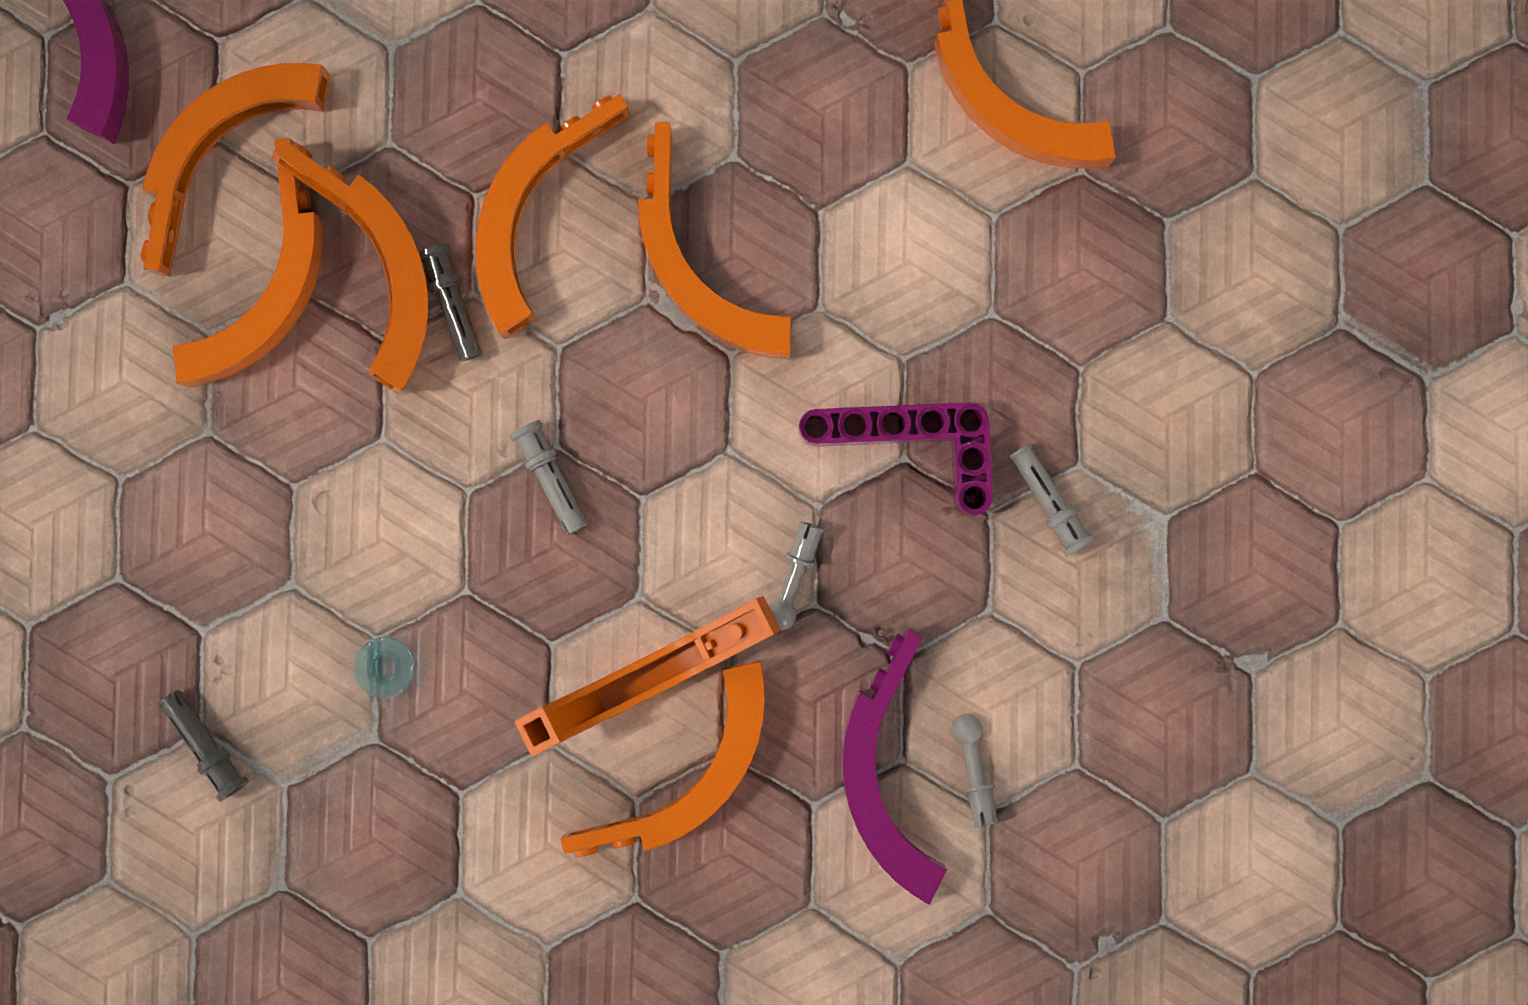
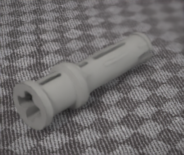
M537 420L514 431L509 436L512 441H517L526 459L524 464L526 469H529L530 472H535L561 522L566 536L589 524L581 513L555 462L558 459L556 456L557 452L555 449H550L540 429L543 425L540 420Z
M1031 444L1024 446L1009 456L1047 514L1046 525L1048 529H1054L1065 547L1063 553L1066 557L1096 539L1093 534L1087 533L1077 517L1078 509L1076 506L1073 507L1072 504L1068 506L1051 476L1032 449ZM1031 468L1033 469V471H1034L1035 474L1037 475L1038 479L1036 478V476H1035L1034 473L1032 472Z

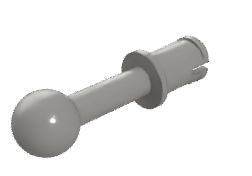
M800 521V527L791 552L785 555L792 562L779 599L769 605L781 631L791 628L796 621V610L793 603L806 566H815L813 557L821 534L824 531L823 528L819 526L813 527V524Z
M960 715L953 721L951 732L954 739L962 744L971 786V788L964 789V794L968 793L974 828L997 824L999 819H997L992 788H995L994 784L986 785L977 743L982 734V725L973 715Z

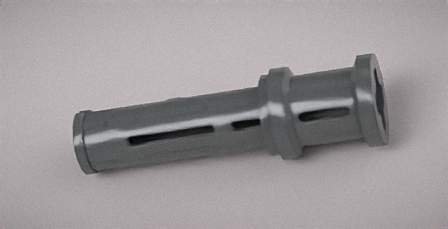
M439 244L420 251L419 255L430 281L427 287L433 295L438 297L447 326L459 354V360L464 362L483 355V351L480 349L471 319L458 288L461 286L462 279L459 274H455L448 255L451 250L449 244ZM436 261H437L438 264H439V267H440V270H441L442 274H441L440 271H439V268H438V266H437ZM453 308L456 310L465 337H463Z
M176 690L173 692L174 695L170 693L160 700L158 705L198 760L197 771L200 775L205 774L218 792L216 798L221 802L241 790L249 783V780L245 776H240L228 759L231 754L224 748L219 749L182 696L181 691Z

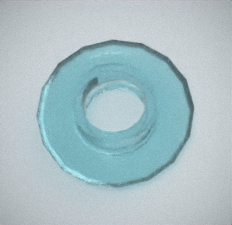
M380 637L370 640L361 647L355 657L353 669L355 679L362 690L374 697L389 698L397 696L407 689L413 680L415 664L413 655L405 644L394 638ZM381 656H387L395 663V672L390 678L382 679L375 672V662Z

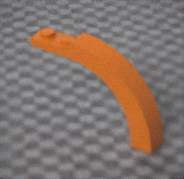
M941 0L942 7L937 9L940 30H947V32L937 33L934 47L938 63L954 98L981 130L1011 151L1048 165L1091 169L1109 167L1116 159L1109 120L1093 123L1057 121L1040 116L1015 103L992 82L976 57L967 28L963 0Z
M280 63L241 72L205 91L174 120L153 154L142 188L143 191L156 198V202L151 204L148 212V222L151 225L149 239L144 241L141 250L144 269L156 275L171 277L181 217L189 184L200 162L219 139L240 124L270 112L293 109L324 112L330 74L322 65Z
M621 94L614 98L609 95L598 100L592 106V112L581 119L579 116L570 118L560 126L559 129L561 131L557 134H554L547 122L515 148L492 181L479 216L475 259L477 278L483 301L498 333L504 339L537 319L520 287L515 261L517 228L526 202L537 184L556 164L631 116L629 107Z
M655 122V134H648L647 155L648 157H654V172H647L646 185L647 195H653V199H638V211L642 239L660 284L679 310L697 327L713 338L749 354L790 360L791 316L756 313L726 301L708 288L691 270L677 245L671 221V123Z
M282 138L290 145L294 142L290 138ZM274 139L275 149L282 139ZM278 164L284 231L282 249L275 273L260 299L238 321L210 337L194 342L173 345L177 384L188 388L209 384L232 376L254 364L277 346L288 334L303 313L312 295L322 260L323 219L314 212L306 213L307 209H311V196L308 187L303 186L302 181Z
M282 139L273 152L272 161L348 214L361 227L378 253L387 280L389 313L383 341L365 373L398 394L407 383L420 356L428 318L426 278L414 240L402 218L390 202L362 176L358 174L351 185L348 186L344 183L345 177L339 171L328 165L324 168L311 160L312 154L305 147L296 142H292L290 145Z
M764 596L758 597L679 640L515 720V725L531 757L713 667L780 632L781 629Z
M761 660L722 670L727 692V717L723 739L711 765L691 789L680 798L656 811L564 834L561 838L564 854L574 852L575 858L597 853V846L612 843L613 849L635 844V837L641 836L644 851L650 850L686 835L711 817L726 802L741 782L758 745L765 703Z

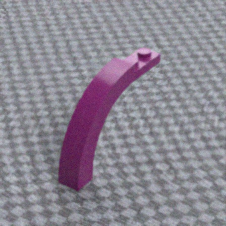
M63 0L74 21L81 51L79 86L66 119L80 129L114 144L122 126L129 91L128 58L121 29L106 0Z
M906 629L903 636L896 633L887 651V654L892 656L886 670L879 668L871 682L869 689L875 691L872 698L859 691L856 694L844 730L842 775L851 815L870 853L895 882L915 897L930 905L947 869L944 864L926 855L914 846L894 824L882 801L875 768L876 744L882 719L923 638Z

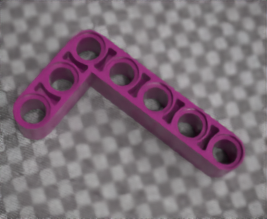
M978 403L813 409L803 414L800 419L798 428L800 438L807 445L815 447L951 441L953 490L956 508L965 516H976L987 511L992 504L989 417L984 407ZM963 412L976 414L979 419V427L976 431L970 432L962 428L960 416ZM928 413L937 415L941 421L939 432H926L921 425L922 416ZM888 415L899 417L903 423L902 432L896 435L885 432L882 426L883 418ZM848 417H858L864 422L865 430L863 434L854 437L845 432L843 424ZM819 418L824 421L827 428L825 435L820 438L810 437L805 431V424L808 420ZM965 450H974L980 455L981 465L977 470H969L962 464V454ZM968 488H976L982 494L983 502L978 509H971L964 503L963 496Z

